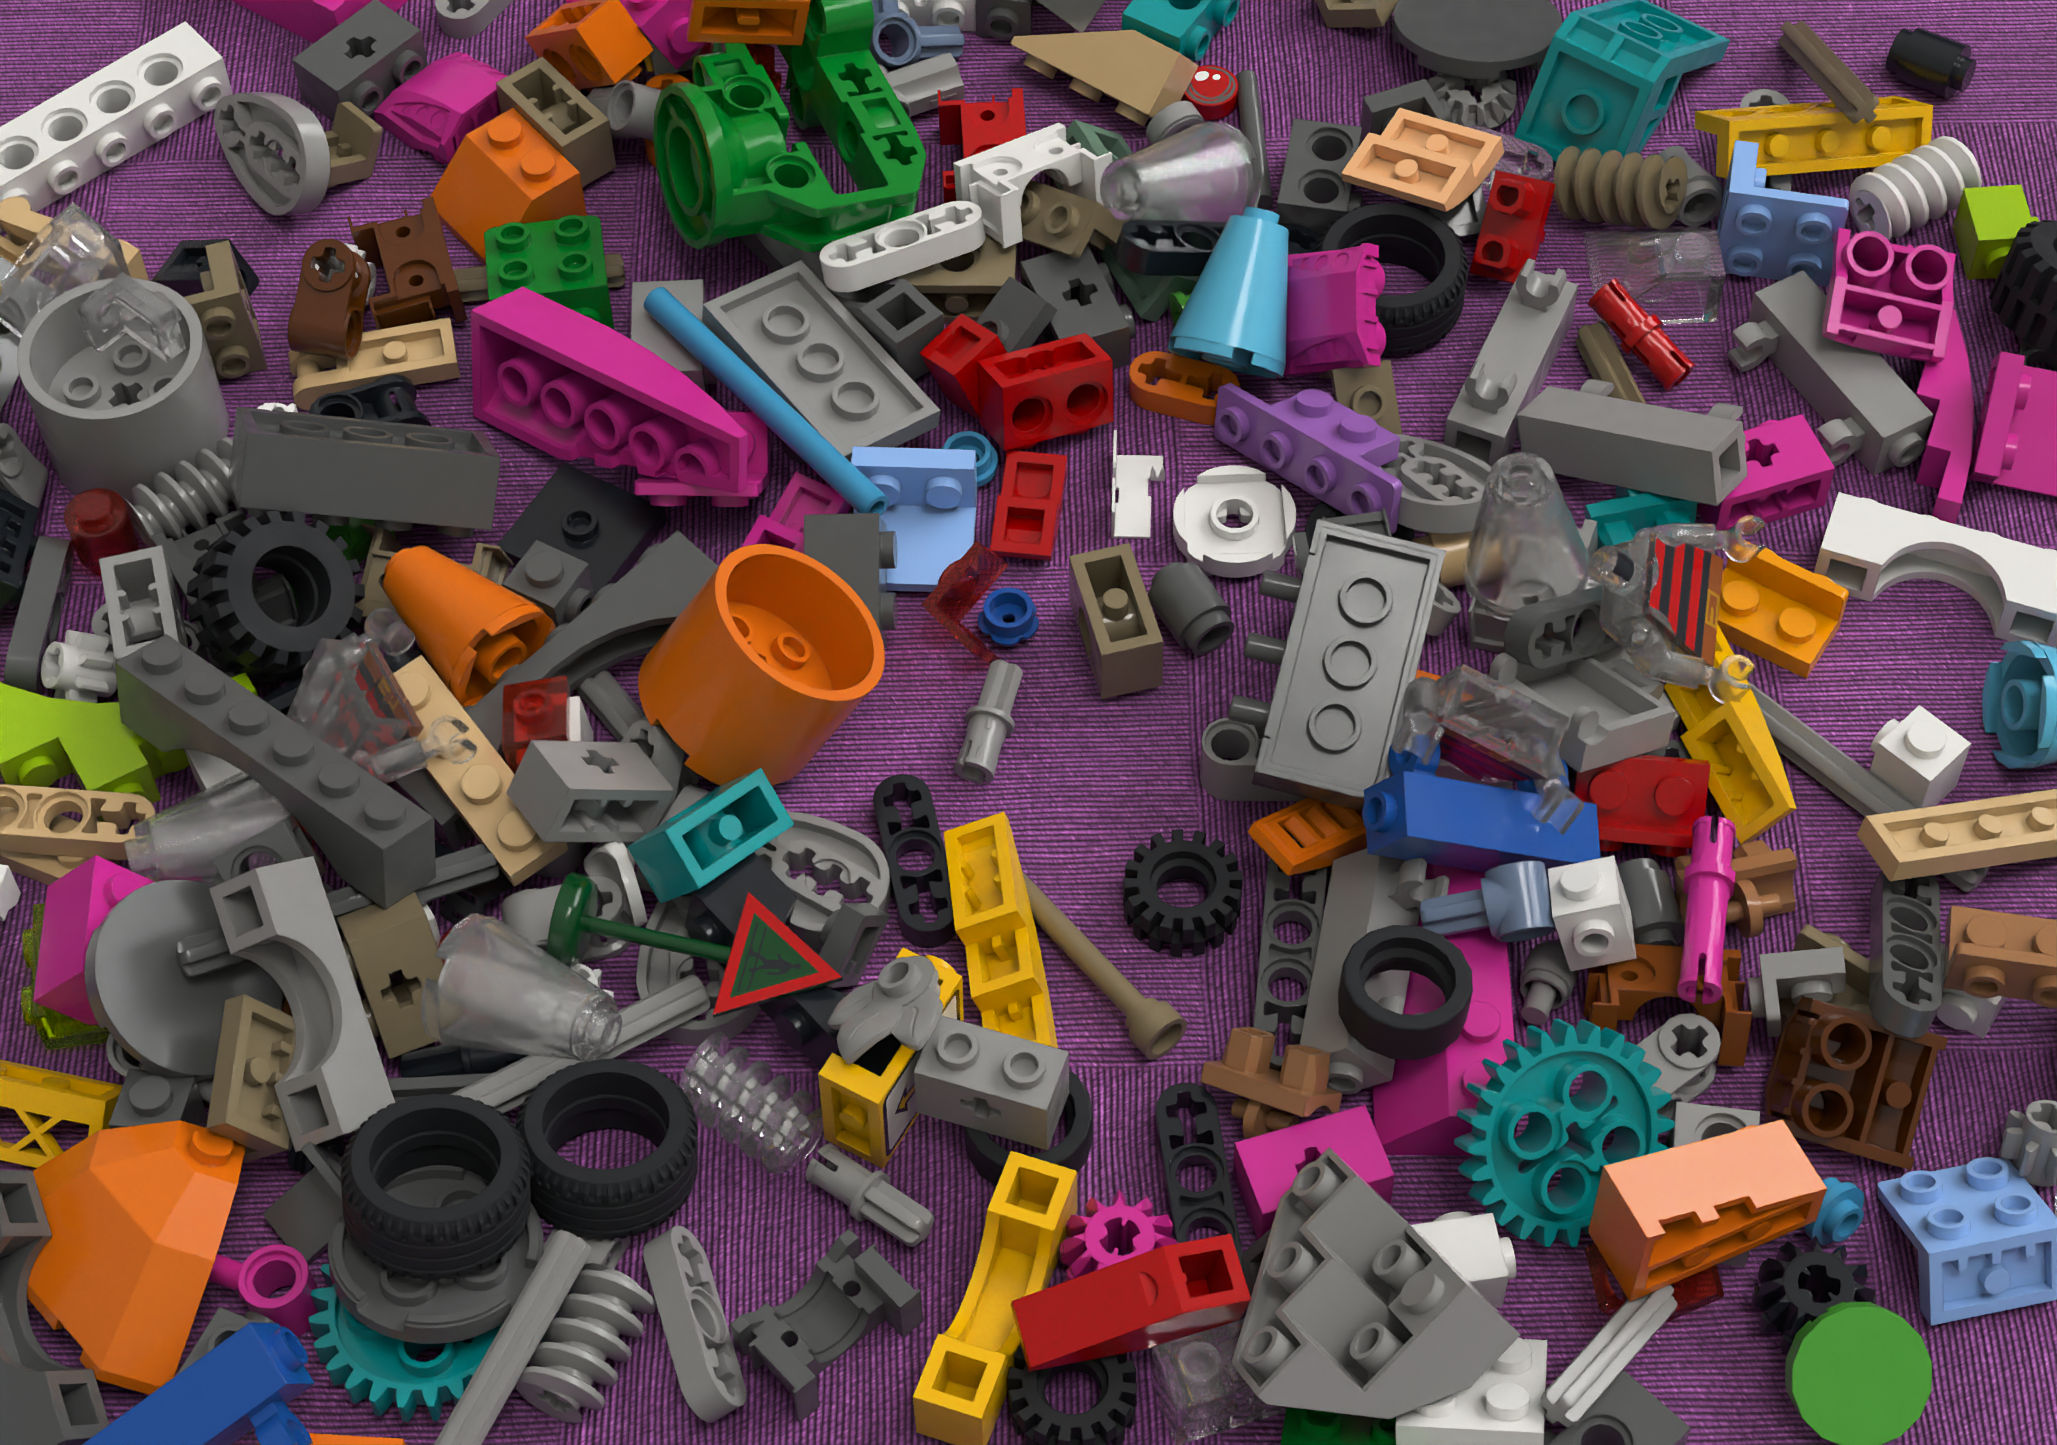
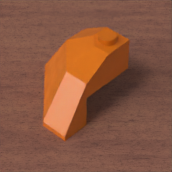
M176 1120L99 1130L33 1170L52 1237L43 1247L32 1267L28 1280L27 1298L54 1330L65 1327L82 1347L83 1351L79 1360L87 1369H93L96 1380L151 1395L174 1378L216 1259L238 1186L246 1149L245 1145L206 1129V1127Z

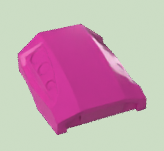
M455 52L435 60L393 90L374 111L375 121L410 148L429 151L436 161L449 164L466 134L501 115L496 82L507 77V75L486 63L475 60L467 53Z
M1839 227L1832 237V242L1834 243L1833 264L1822 323V336L1848 346L1891 356L1941 363L1945 359L1954 305L1953 276L1956 254L1946 252L1942 248L1931 244L1920 245L1916 248L1909 244L1906 247L1892 244L1884 235L1875 231L1855 232L1850 238L1851 230Z
M1362 243L1360 246L1340 250L1288 255L1286 366L1283 377L1319 375L1328 370L1349 367V369L1381 367L1380 356L1386 346V333L1379 322V317L1376 316V299L1384 289L1385 273L1381 264L1373 259L1379 258V245Z

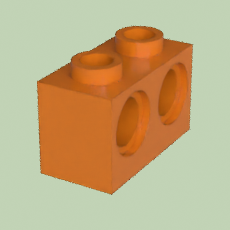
M581 0L562 4L524 37L538 58L543 57L577 90L586 89L589 93L593 88H601L608 85L614 87L622 80L632 81L642 71L639 63L654 51L620 0Z

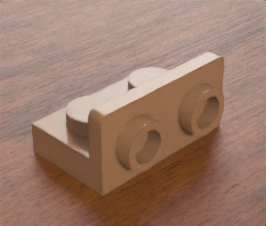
M1951 905L1946 919L1943 988L1965 991L1969 995L1979 998L2002 996L2030 1000L2044 1007L2057 1008V920Z

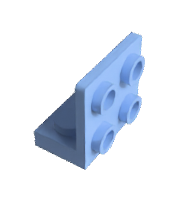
M1735 140L1717 221L1712 271L1739 276L1783 280L1804 270L1816 285L1828 286L1833 264L1834 243L1832 242V237L1839 227H1845L1849 211V201L1844 198L1765 188L1767 169L1756 167L1759 143Z
M853 446L851 463L889 498L888 508L881 517L887 526V531L896 532L897 567L896 569H887V591L968 593L971 590L978 496L976 450Z
M1982 1157L1974 1159L1966 1165L1931 1172L1924 1170L1908 1172L1901 1178L1886 1180L1877 1184L1879 1200L1918 1250L1920 1312L1931 1326L2057 1300V1217L2027 1180L2018 1175L2019 1171L2009 1159Z

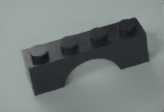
M753 852L700 889L693 891L684 927L687 929L689 938L732 947L748 891L787 927L790 924L797 896ZM718 962L726 970L727 964ZM822 986L758 1005L774 1021L783 1041L795 1050L800 1049L819 1071L832 1053L842 1057L837 1043L839 1030L830 1028L827 1022L838 1003L849 993L838 992ZM891 1033L869 1048L854 1064L881 1077L902 1044Z

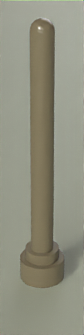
M1023 872L1034 921L1127 1017L1125 1025L1130 1030L1128 1035L1130 1041L1151 1060L1160 1058L1172 1050L1184 1036L1187 1029V1021L1167 1001L1158 1002L1153 997L1146 999Z

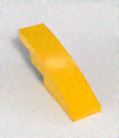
M1668 620L1647 638L1671 681L1664 685V689L1688 729L1680 738L1692 759L1709 761L1708 787L1725 818L1735 824L1736 837L1740 844L1752 842L1797 809L1781 758L1757 700L1719 625L1717 624L1714 665L1712 667L1675 635Z
M1001 812L944 831L955 931L965 945L971 998L981 1012L983 1027L1058 1048L1039 940L1008 817L1005 812Z

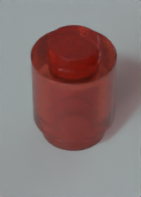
M105 488L90 489L76 495L66 506L64 522L78 559L84 567L96 575L102 576L99 559L138 550L139 542L125 501L118 493Z

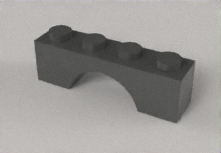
M0 1170V1445H82L107 1427L109 1421L93 1369L71 1368L55 1361L41 1347L30 1325L27 1310L28 1280L36 1258L52 1237V1233L33 1171Z

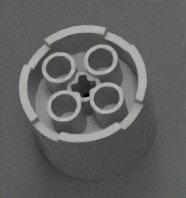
M138 278L98 280L75 287L56 297L45 305L26 327L17 352L19 376L55 472L62 484L76 497L101 508H105L108 502L122 504V498H125L132 504L131 488L139 483L147 486L154 493L153 476L161 471L175 480L174 465L185 460L197 469L195 455L198 451L205 448L212 451L218 457L216 450L217 441L228 435L230 423L228 411L197 313L190 303L176 291L162 284Z

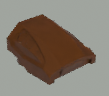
M1802 996L1783 1024L1764 1089L1765 1124L1783 1119L1794 1137L1912 1170L1915 1157L1909 1156L1938 1050L1945 1051L1948 1038L1930 1032L1921 1037L1914 1038L1900 1036L1884 1028L1872 1015Z

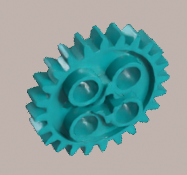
M1554 1019L1550 1036L1547 1032L1533 1025L1528 1026L1526 1032L1527 1047L1525 1048L1507 1038L1502 1041L1507 1060L1502 1065L1484 1058L1482 1064L1491 1079L1487 1085L1468 1082L1466 1088L1479 1101L1476 1108H1465L1457 1111L1459 1118L1472 1125V1132L1454 1139V1145L1467 1153L1473 1154L1471 1158L1464 1161L1458 1167V1171L1470 1180L1477 1181L1468 1194L1480 1204L1488 1205L1485 1214L1493 1213L1496 1223L1501 1226L1506 1224V1230L1520 1239L1525 1240L1530 1235L1533 1240L1545 1247H1550L1555 1237H1557V1239L1568 1246L1577 1247L1581 1229L1590 1236L1588 1229L1603 1166L1670 1149L1657 1142L1658 1134L1674 1128L1675 1121L1657 1113V1110L1666 1105L1672 1097L1670 1093L1652 1086L1661 1076L1662 1072L1659 1068L1645 1061L1642 1062L1646 1053L1643 1048L1628 1041L1624 1043V1035L1607 1027L1601 1031L1599 1026L1586 1020L1580 1019L1574 1029L1573 1025L1560 1019ZM1583 1073V1082L1580 1089L1574 1096L1569 1097L1572 1081L1579 1074ZM1528 1114V1124L1525 1131L1520 1136L1514 1138V1129L1517 1122L1522 1116ZM1615 1128V1137L1612 1144L1602 1152L1605 1136ZM1561 1169V1178L1558 1185L1547 1193V1185L1551 1176Z
M322 1264L320 1270L326 1285L329 1287L312 1290L311 1297L316 1310L319 1312L309 1317V1324L314 1337L319 1338L313 1345L320 1362L328 1363L325 1368L332 1384L336 1386L346 1382L344 1387L350 1402L353 1404L358 1403L370 1394L369 1402L376 1416L380 1417L393 1402H397L403 1422L410 1421L417 1405H426L433 1422L439 1421L443 1402L452 1400L455 1406L457 1405L503 1323L486 1333L469 1338L473 1340L471 1343L456 1341L423 1344L394 1339L368 1328L348 1312L333 1288L329 1264ZM430 1348L443 1349V1352L433 1360L427 1362L415 1361L417 1356Z

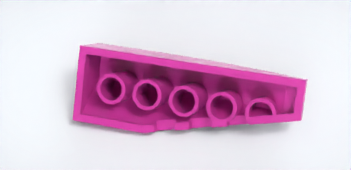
M525 287L516 289L471 310L474 417L559 459L573 461L579 457L594 459L595 466L610 469L619 465L636 467L638 474L651 477L667 473L677 475L682 483L733 493H740L747 489L748 434L704 390L685 374L647 348L612 328Z
M1427 864L1425 873L1426 879H1435L1443 875L1447 876L1450 879L1447 895L1482 889L1481 878H1485L1484 872ZM1419 915L1418 926L1423 928L1421 916ZM1490 928L1444 936L1461 950L1472 970L1473 993L1467 1020L1458 1039L1436 1055L1419 1060L1395 1059L1392 1080L1372 1086L1373 1124L1386 1155L1473 1156V1154L1467 1153L1454 1145V1139L1472 1132V1125L1459 1118L1457 1111L1465 1108H1476L1479 1101L1478 1098L1468 1091L1466 1086L1468 1082L1487 1085L1491 1077L1485 1071L1482 1061L1484 1058H1487L1502 1065L1507 1060L1502 1041L1507 1038L1515 1042L1507 942H1499L1496 940V937H1492ZM1410 971L1403 1014L1428 1013L1440 1008L1445 1002L1442 990L1427 977ZM1518 1122L1514 1129V1138L1516 1137Z

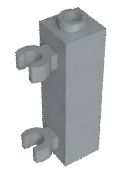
M1527 259L1446 420L1444 445L1456 448L1482 460L1495 468L1499 473L1517 439V414L1537 397L1572 325L1578 284L1567 281L1565 270L1558 268L1555 275L1544 274L1534 270L1535 260Z
M1804 270L1755 292L1748 323L1732 331V337L1740 346L1728 351L1727 357L1740 372L1753 369L1767 356L1826 422L1817 429V434L1825 442L1821 446L1834 467L1840 465L1854 454L1871 475L1875 476L1895 465L1897 467H1904L1916 460L1925 449V441L1933 417L1932 412L1877 352L1848 346L1822 336V323L1827 296Z
M1589 379L1582 385L1580 391L1548 386L1517 414L1516 434L1521 443L1523 465L1526 468L1718 506L1748 476L1745 453L1746 437L1743 432V422L1736 421L1743 414L1742 406L1716 403L1708 415L1607 397L1614 390V384Z
M1367 848L1333 861L1300 1044L1331 1053L1327 1087L1343 1092L1342 1095L1355 1094L1361 1091V1089L1392 1080L1395 1059H1390L1367 1050L1348 1033L1338 1014V990L1343 963L1354 943L1370 931L1391 925L1418 926L1420 903L1424 899L1447 895L1450 879L1445 875L1435 879H1426L1427 861L1423 858L1402 860L1367 854ZM1389 970L1373 975L1365 982V990L1368 996L1381 1007L1403 1014L1410 971Z

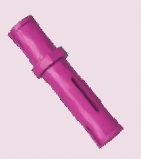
M1712 816L1699 817L1692 825L1691 864L1685 868L1683 891L1688 895L1680 980L1677 984L1678 995L1685 1001L1695 1003L1697 977L1703 976L1702 1004L1715 1003L1722 996L1721 980L1728 900L1734 895L1736 874L1731 867L1733 840L1736 835L1735 824L1729 819L1719 817L1717 839L1715 843L1710 842Z

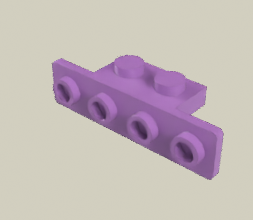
M1232 383L1219 387L1214 435L1218 440L1347 516L1382 511L1385 508L1391 534L1396 532L1403 485L1399 479L1378 467L1398 459L1399 436L1377 425L1376 421L1371 417L1356 413L1333 400L1332 396L1328 393L1314 388L1300 391L1297 395L1269 405Z

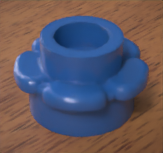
M1012 587L1000 588L993 591L986 598L983 611L978 615V627L982 634L990 635L995 644L1014 646L1023 639L1028 640L1032 638L1039 627V618L1035 616L1037 608L1029 595L1024 591ZM1011 619L1014 622L1005 623L1004 620Z

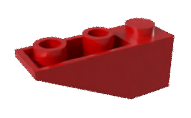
M1226 1234L1159 1247L1013 1300L1011 1309L1028 1371L1030 1372L1233 1333L1251 1302V1297L1232 1235Z

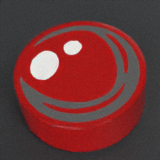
M1215 65L1199 66L1182 97V101L1191 102L1205 120L1223 118L1236 108L1238 102V81L1232 72L1223 67Z

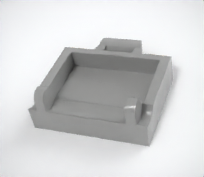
M1501 653L1494 658L1489 674L1479 672L1474 697L1475 703L1557 758L1565 760L1567 765L1579 773L1667 747L1676 713L1675 710L1659 701L1664 690L1663 683L1621 658L1611 662L1600 663L1589 656L1547 669H1537L1519 663L1507 653Z

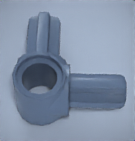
M871 0L874 12V25L869 50L877 64H881L890 70L899 69L917 63L919 60H926L944 53H951L954 59L962 55L965 37L959 26H917L913 18H908L907 13L899 12L898 0ZM880 32L887 35L891 41L892 54L890 57L880 48L878 42Z
M1522 861L1492 868L1485 872V878H1481L1482 889L1424 899L1420 903V916L1423 928L1443 936L1490 928L1492 937H1496L1497 941L1518 942L1543 937L1556 931L1552 917L1545 864L1541 861Z

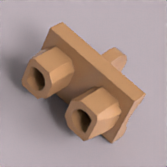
M1763 840L1740 844L1732 852L1731 867L1736 874L1734 895L1728 900L1726 925L1736 923L1740 934L1744 938H1752L1762 934L1764 926L1763 917L1795 911L1796 901L1793 890V876L1797 869V858L1791 848L1772 851ZM1691 854L1679 856L1675 860L1674 885L1684 925L1686 924L1688 896L1683 891L1685 868L1691 864Z
M1254 1027L1232 1028L1224 1050L1223 1059L1204 1062L1200 1082L1250 1099L1249 1101L1239 1097L1234 1101L1231 1108L1232 1116L1243 1120L1244 1138L1249 1139L1299 1124L1298 1117L1287 1114V1112L1301 1117L1310 1116L1317 1108L1330 1113L1339 1112L1343 1092L1327 1087L1330 1052L1301 1044L1286 1045L1280 1072L1269 1068L1276 1036Z

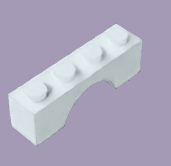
M1838 492L1814 573L1822 574L1830 578L1834 583L1846 588L1849 591V596L1872 602L1885 589L1899 582L1912 579H1931L1946 582L1967 592L1979 602L1990 619L1994 637L2010 642L2028 640L2057 648L2056 550L2039 548L2003 538L1992 532L1974 530L1939 520L1934 516L1920 515L1884 505L1869 498H1859Z

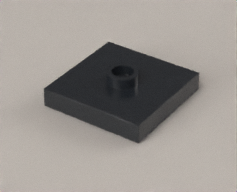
M563 462L497 546H500L514 563L512 567L518 564L536 540L589 563L594 593L596 594L607 584L617 583L629 572L667 523L666 510L661 506L650 505V501Z

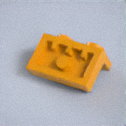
M1737 538L1730 548L1726 568L1722 572L1718 625L1727 641L1807 679L1840 628L1849 591L1822 574L1812 573L1779 557L1768 548L1756 546Z

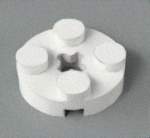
M1228 465L1206 470L1197 476V484L1188 488L1185 494L1183 488L1176 497L1173 509V535L1176 545L1186 556L1187 563L1194 562L1198 564L1206 576L1217 575L1240 578L1263 574L1265 570L1276 572L1284 564L1285 555L1293 544V533H1295L1296 507L1294 500L1282 484L1280 491L1275 485L1267 482L1266 473L1248 466ZM1237 514L1242 523H1249L1241 528H1229L1223 525L1227 521V515Z

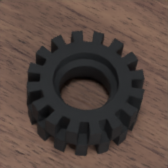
M1183 829L1172 830L1171 842L1166 843L1162 834L1158 833L1150 837V850L1141 843L1134 850V861L1128 859L1125 867L1123 888L1124 916L1127 925L1133 924V935L1140 942L1149 935V949L1160 953L1164 943L1171 945L1170 956L1182 957V946H1191L1194 957L1205 954L1206 940L1216 949L1224 943V932L1229 935L1233 934L1237 927V917H1240L1242 870L1238 871V860L1233 852L1225 856V844L1216 838L1208 847L1205 845L1206 833L1195 830L1193 840L1188 841L1183 840ZM1187 879L1203 885L1208 892V896L1204 902L1198 905L1176 907L1163 902L1159 898L1157 891L1162 884L1168 881Z
M1020 1346L1014 1355V1368L1009 1367L1008 1374L1009 1414H1012V1423L1017 1435L1025 1433L1026 1445H1107L1109 1442L1113 1445H1120L1125 1440V1427L1132 1429L1135 1420L1137 1383L1134 1361L1127 1362V1353L1029 1372L1022 1346ZM1071 1371L1088 1374L1097 1382L1100 1388L1099 1400L1090 1410L1083 1413L1066 1414L1057 1411L1048 1403L1045 1397V1389L1050 1380L1056 1375Z

